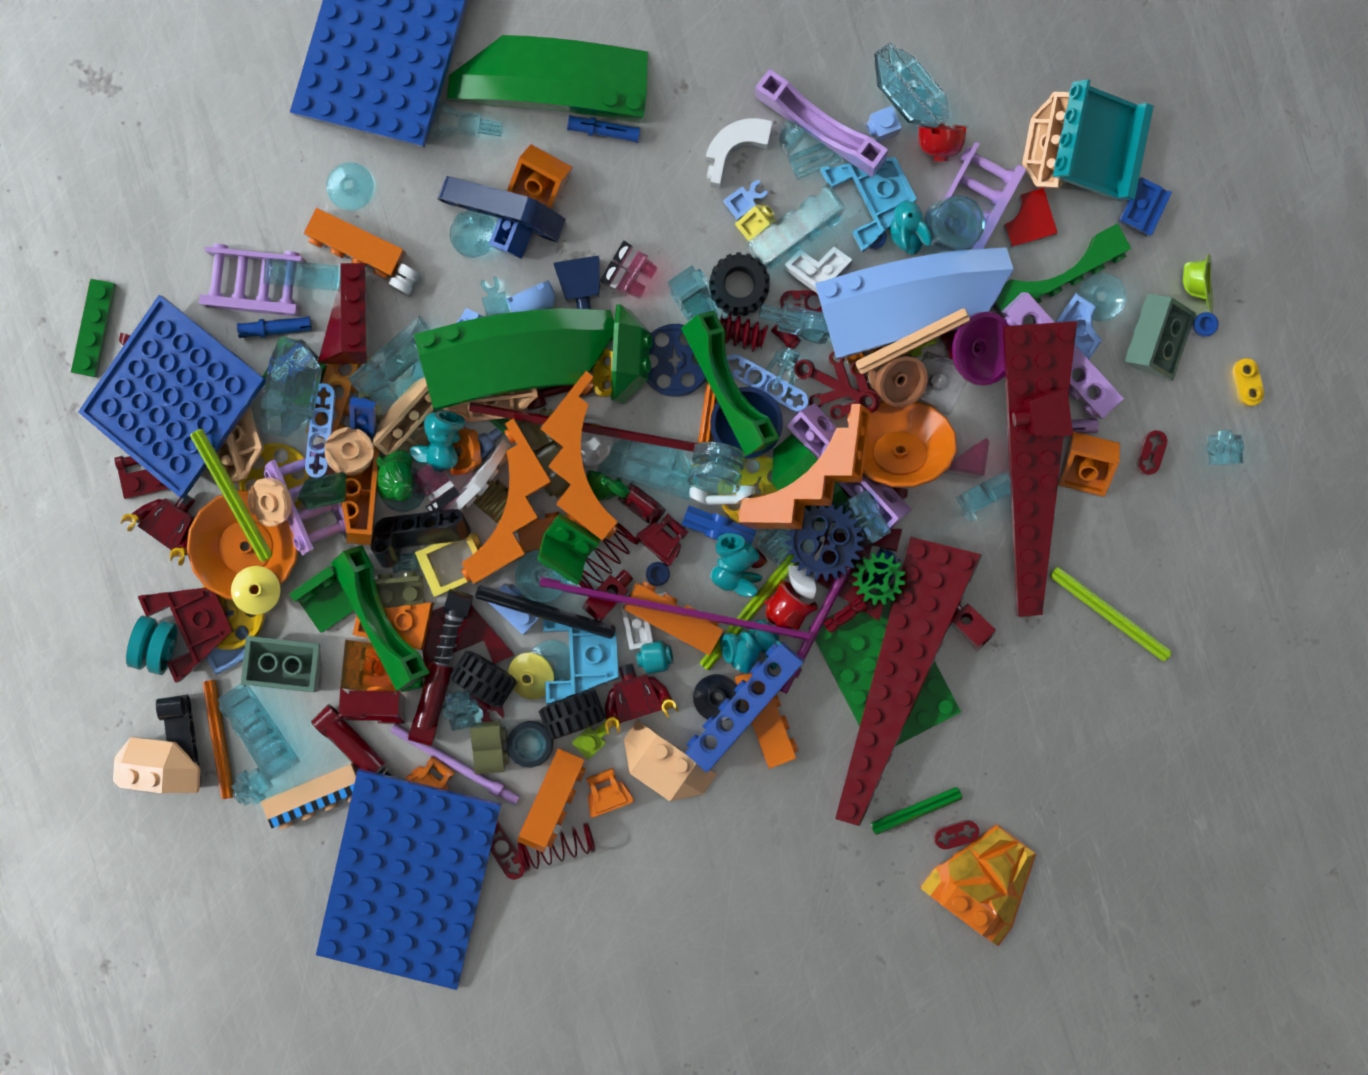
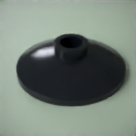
M721 674L708 675L700 680L693 693V702L698 713L707 720L711 716L716 718L721 712L718 708L725 699L729 698L732 700L737 694L734 691L737 687L736 683L729 677ZM717 692L721 693L722 696H723V699H722V700L716 699L715 693H717ZM741 699L738 701V708L740 707ZM725 717L722 719V722L727 721L730 718Z

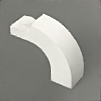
M758 118L742 119L726 126L715 136L706 154V162L714 163V165H709L707 179L711 180L710 187L720 189L725 162L728 156L736 149L755 147L767 150L772 121Z

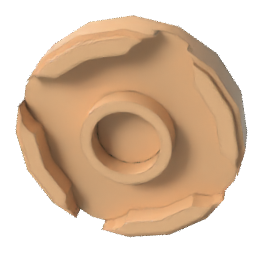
M351 427L338 429L326 441L325 459L335 472L342 475L362 473L370 466L373 459V443L370 437L359 429H351Z
M272 477L257 480L248 491L249 509L252 515H256L257 521L260 524L268 527L277 526L288 519L291 513L292 501L289 491L281 481Z

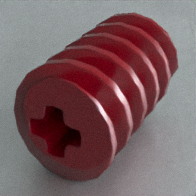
M728 313L725 318L721 314L719 321L725 330V344H728L733 339L734 347H737L742 342L744 350L750 344L752 345L753 353L759 347L762 349L768 330L767 324L760 330L759 322L750 327V319L741 324V316L732 321V313Z

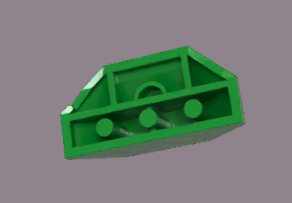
M616 304L611 400L618 404H625L648 380V373L651 371L649 350L652 348L653 341L649 330L626 307Z
M793 434L773 449L771 483L777 491L799 479L817 462V458ZM835 482L832 502L835 503V510L841 505L845 506L843 512L845 514L854 507L842 488ZM805 506L809 511H812L811 506ZM823 518L815 520L817 522H825Z

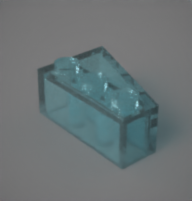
M693 265L668 281V293L688 322L697 314L713 310L718 317V312L706 286L707 278L700 268L695 270Z

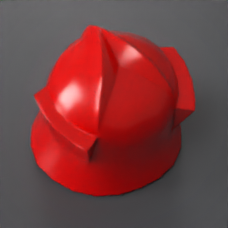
M780 580L777 592L763 602L767 605L766 617L770 623L776 625V627L796 630L800 629L806 616L818 609V605L815 601L808 605L799 600L801 596L796 593L792 584L785 580Z

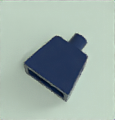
M599 255L554 262V268L566 302H576L577 309H592L590 299L600 298Z

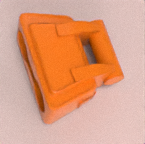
M431 756L425 767L418 766L404 780L449 790V786L446 783L455 772L434 756ZM431 767L444 776L442 780L429 772Z
M613 768L586 778L591 788V792L588 793L587 797L590 817L592 818L634 802V797L624 782H617ZM610 780L611 785L598 790L597 784Z

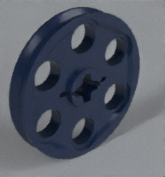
M667 324L650 333L653 344L649 350V355L656 356L658 364L651 368L646 382L655 391L666 396L678 397L690 394L697 390L706 380L700 365H695L692 361L694 353L690 345H682L679 341L681 334H683L681 327L684 326L683 324ZM659 334H666L669 337V342L664 347L658 346L655 342ZM674 346L676 347L678 358H682V361L678 362L676 366L677 374H675L672 362H668L669 359L673 358ZM685 374H692L695 377V382L690 387L684 386L681 382ZM662 375H667L671 378V384L667 388L658 386V378Z

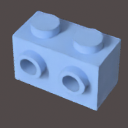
M503 584L499 591L519 597L522 595V592L513 584L510 586ZM489 603L523 635L540 619L536 616Z

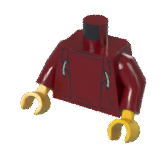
M188 494L185 498H179L176 503L167 498L157 499L141 506L132 514L123 515L120 524H123L125 521L131 522L127 527V531H132L136 522L139 523L137 526L171 550L170 561L174 557H180L178 565L182 566L185 562V555H187L189 528L195 519V516L188 511L196 500Z
M633 663L619 667L623 681L613 684L614 688L608 691L605 703L606 733L609 735V728L612 726L617 727V732L620 733L619 724L661 710L669 717L668 709L675 708L677 713L679 709L664 684L653 676L648 677L647 674L636 676Z

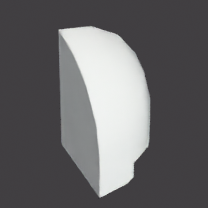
M788 565L789 579L796 593L801 597L813 599L817 590L813 573L807 577L805 576L806 568L798 571V566Z

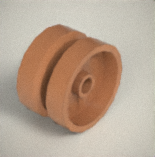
M908 352L865 373L870 390L876 391L882 400L893 407L902 408L913 404L924 393L928 382L927 370L924 364Z

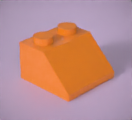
M530 144L518 159L507 191L533 198L553 209L573 167Z
M1073 432L1066 448L1058 486L1105 497L1120 462V443Z

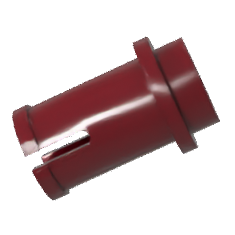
M780 320L777 323L778 325L771 329V332L786 345V349L789 348L792 351L802 340L799 338V334L795 335Z

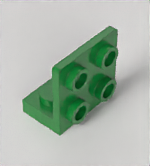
M560 513L544 531L537 559L545 567L551 568L562 575L564 579L578 585L581 582L585 560L599 545L600 538Z
M328 566L289 593L294 602L301 604L320 633L325 632L354 611L332 566Z

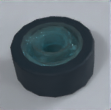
M526 721L518 724L511 730L507 738V751L510 758L522 767L533 768L541 765L549 758L553 750V740L548 738L544 725L536 721ZM526 738H533L536 741L535 750L529 751L524 747V740Z

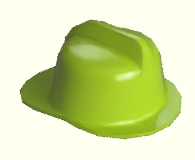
M1208 254L1206 260L1185 263L1183 285L1191 296L1206 299L1209 311L1212 313L1214 307L1211 284L1212 261L1211 255Z

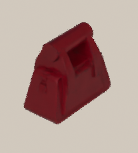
M629 483L627 486L630 490L629 496L627 498L619 497L618 500L646 523H657L666 509L641 488Z
M667 513L662 522L659 524L654 522L647 525L646 528L637 533L636 538L666 566H671L675 557H678L682 546L679 541L689 532ZM665 525L677 534L675 538L663 529Z

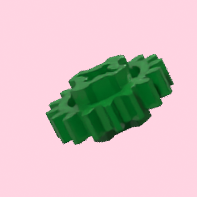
M882 552L880 558H877L876 554L872 553L871 560L864 556V564H856V567L860 570L852 574L858 578V581L854 582L853 586L860 587L857 595L864 593L865 602L872 598L873 605H876L878 600L881 599L883 605H885L886 598L889 597L892 601L895 600L894 592L902 593L898 586L905 584V581L900 580V576H903L905 571H898L897 568L901 566L900 562L892 563L894 556L885 559V553ZM874 563H886L887 565H889V567H887L886 569L877 568L876 565H874ZM867 569L869 579L863 584V573ZM887 571L889 572L883 579V585L880 583L869 585L875 578V572L879 575ZM895 573V584L891 588L888 584L889 577ZM872 588L881 589L884 594L875 595L870 593L869 590Z

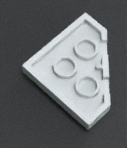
M503 440L494 448L481 466L463 484L464 486L458 491L460 495L448 503L443 510L458 509L463 512V506L468 508L476 499V494L481 496L489 486L486 483L487 480L490 482L499 472L496 467H501L507 460L506 451L509 450L511 445Z

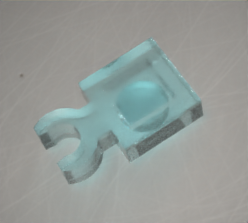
M496 276L493 277L495 284L492 288L486 287L485 281L481 280L482 289L488 293V296L482 298L486 316L510 313L505 291L498 293L500 287L498 278Z

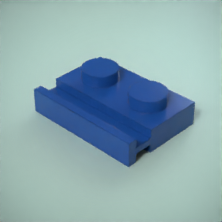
M1140 177L1135 199L1128 200L1118 222L1143 232L1150 237L1172 192Z

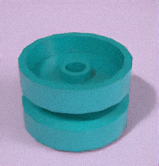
M140 616L129 638L126 651L127 667L141 670L147 666L148 672L163 675L168 669L167 662L171 661L174 655L178 637L177 624L162 621L158 625L155 618Z

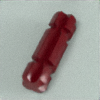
M862 597L857 598L852 602L853 604H849L835 614L834 618L828 619L824 623L826 629L833 633L840 628L839 625H844L858 615L857 612L860 613L868 607L867 602Z

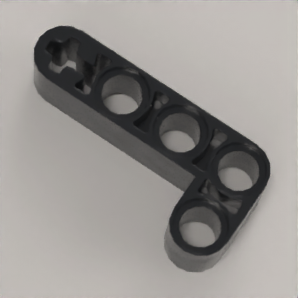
M458 509L385 517L375 524L370 548L380 565L384 568H390L399 562L403 547L461 541L470 535L471 527L461 510Z
M189 695L157 699L156 713L160 721L164 720L166 741L176 742L188 754L191 760L200 767ZM200 771V787H199V788H201V784H202L201 771Z

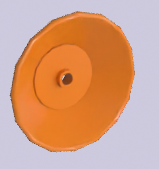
M883 400L879 409L870 414L863 474L873 481L891 487H916L934 481L948 470L957 453L956 433L947 417L931 405L915 401L913 404L901 408L893 407Z
M244 490L237 491L272 552L271 558L263 562L259 560L223 495L216 496L199 510L188 532L187 555L193 573L206 589L225 599H232V582L243 569L251 566L265 567L277 576L281 585L288 579L297 562L298 550L294 545V536L287 520L277 526L268 527L260 524L257 521L256 515H252L249 509L248 491ZM245 542H248L250 545L247 551H243L241 548ZM253 585L250 589V592L252 594H257L259 592V587L257 585Z

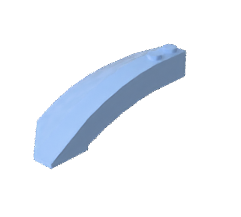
M1007 247L958 250L890 262L818 282L815 285L836 359L838 360L890 345L962 308L967 311L969 316L979 312H989L1014 269Z

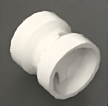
M400 263L397 268L398 273L395 277L391 278L388 284L409 296L412 292V285L414 282H418L421 275Z

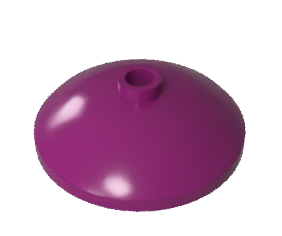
M979 312L969 316L970 321L959 326L954 337L952 354L957 371L966 381L975 385L985 386L994 384L1005 376L1003 326H1009V324L1002 316L996 313Z

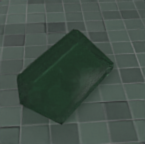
M339 472L305 480L297 498L306 509L345 502L346 474Z

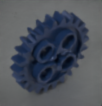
M832 502V506H829V508L826 506H820V508L811 506L812 511L805 508L802 529H793V531L786 532L788 536L792 537V540L785 542L787 545H792V549L787 551V554L795 555L791 563H800L798 571L807 569L805 576L809 577L814 572L815 580H819L821 574H823L825 581H829L830 574L835 579H839L838 571L847 575V566L855 568L852 560H861V557L856 553L857 551L864 550L862 546L858 545L859 542L865 540L863 537H858V533L863 531V528L855 527L859 519H850L852 511L843 513L845 506L841 505L835 510V503ZM818 518H823L826 526L822 531L818 532L814 528V522ZM835 521L836 525L828 536L830 545L823 546L819 559L815 561L814 557L822 546L820 538L827 536L831 523ZM839 529H844L847 532V539L842 543L838 542L835 537ZM810 539L815 547L811 553H806L803 549V544L806 540ZM830 550L836 554V561L833 564L826 563L824 558L826 552Z

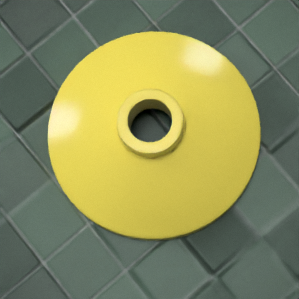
M251 566L243 569L236 575L231 586V595L236 606L243 612L252 615L264 614L270 611L277 604L281 594V586L277 576L271 570L262 566ZM253 585H257L259 587V592L257 594H252L250 592V589Z
M527 652L518 655L512 660L508 668V673L517 681L513 690L526 699L535 700L546 695L545 682L554 681L552 666L543 656L536 653ZM525 675L530 676L531 682L526 680Z

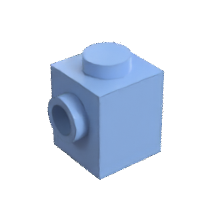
M893 106L870 114L867 123L869 134L871 137L874 136L876 142L899 135L902 128Z

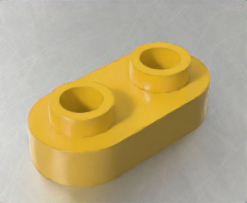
M605 348L604 353L593 367V388L597 395L611 397L613 350ZM607 357H610L611 359L609 365H606L605 363ZM607 381L610 382L609 389L605 388V383Z
M1249 358L1237 361L1232 368V374L1238 399L1245 406H1255L1264 398V389L1258 365ZM1244 366L1250 368L1249 374L1243 372ZM1250 389L1256 392L1254 398L1249 396Z

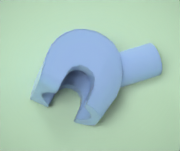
M497 427L488 434L484 432L478 435L482 460L495 448L494 441L502 436V432Z

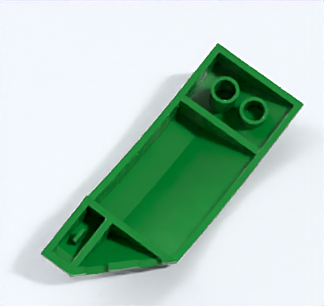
M502 35L449 75L447 100L492 107L504 106L568 112L639 123L644 118L648 51L560 38Z
M556 308L510 312L461 321L414 334L434 411L504 393L543 387L575 385L585 371L589 372L592 366L596 365L604 353V348L614 337V319L611 310Z

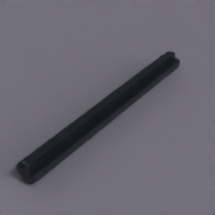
M479 585L476 589V599L598 636L612 639L616 631L614 625L483 585Z

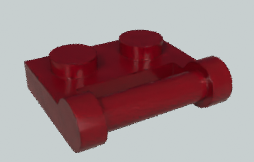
M122 455L114 458L124 499L170 490L146 469L128 473L127 466L139 464L131 456L123 457Z

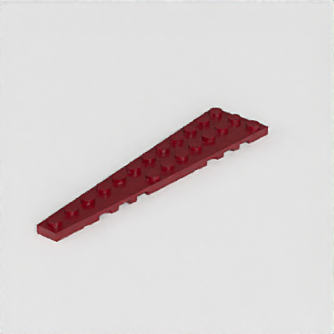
M1077 321L1003 326L1016 616L1018 617L1043 615L1064 436L1028 434L1027 425L1014 426L1012 414L1013 412L1025 411V399L1057 388L1068 389L1069 396Z
M910 537L902 571H905V574L900 576V580L905 581V584L898 586L902 591L901 594L895 593V600L891 608L835 819L856 826L861 825L874 797L875 789L882 779L885 767L892 757L894 747L901 737L903 727L910 717L934 664L936 654L943 644L945 634L952 624L954 614L961 604L968 583L971 582L980 562L981 554Z

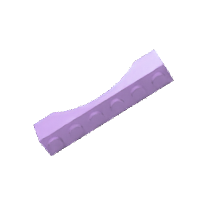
M771 69L767 71L755 87V94L758 100L872 178L886 161L887 148L871 137L856 132L825 114L798 92L790 82Z

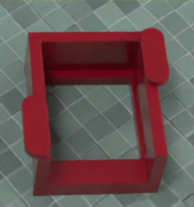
M340 687L339 717H344L349 721H378V724H404L405 697L400 691L395 693L394 691L349 690L348 694Z

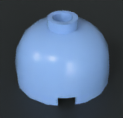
M547 280L506 298V301L512 312L552 309L555 304V295L550 281Z

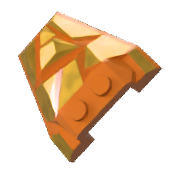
M996 824L980 835L969 846L953 854V857L943 864L936 866L920 888L979 934L999 946L1014 925L1036 853Z

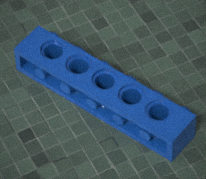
M784 641L779 646L776 643L771 646L766 652L768 656L763 664L759 661L751 669L752 677L747 682L742 680L734 689L737 694L732 700L726 698L718 708L721 711L716 718L711 716L702 726L705 731L700 736L695 734L686 744L689 749L685 754L706 773L712 769L805 662ZM772 662L778 663L781 666L780 675H773L770 672L769 666ZM755 681L764 683V693L760 694L754 690L753 685ZM739 699H744L749 703L748 711L743 712L738 708ZM727 717L733 721V728L731 730H727L722 726L723 718ZM707 736H714L717 739V747L711 748L707 745Z

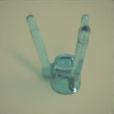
M783 346L781 352L776 351L774 358L765 368L766 371L770 372L777 362V366L780 367L772 386L773 391L777 389L785 371H790L791 368L789 383L794 386L796 378L794 366L800 357V353L796 350ZM760 374L754 384L762 381V374ZM789 387L787 390L788 398L791 397V394L789 393L792 391V389Z

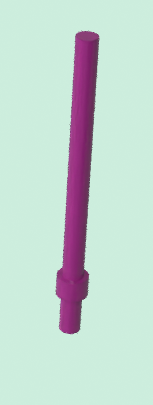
M849 566L846 567L847 575L839 571V579H835L808 633H811L810 639L803 641L797 653L804 660L852 569ZM801 667L781 688V692L788 693L795 678L799 677L802 671Z

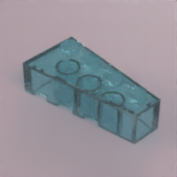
M829 182L821 187L823 191L819 196H809L799 206L800 209L798 211L796 209L790 210L779 220V224L773 223L747 243L748 249L755 258L757 257L761 260L760 263L762 265H765L766 268L769 266L770 269L776 267L782 262L781 257L785 254L793 255L802 248L801 243L807 239L810 242L822 234L821 229L827 225L831 228L841 221L840 216L844 211L845 205Z
M240 683L217 699L220 703L218 706L220 711L231 721L234 732L243 741L247 751L267 782L279 777L301 762L249 685H241Z

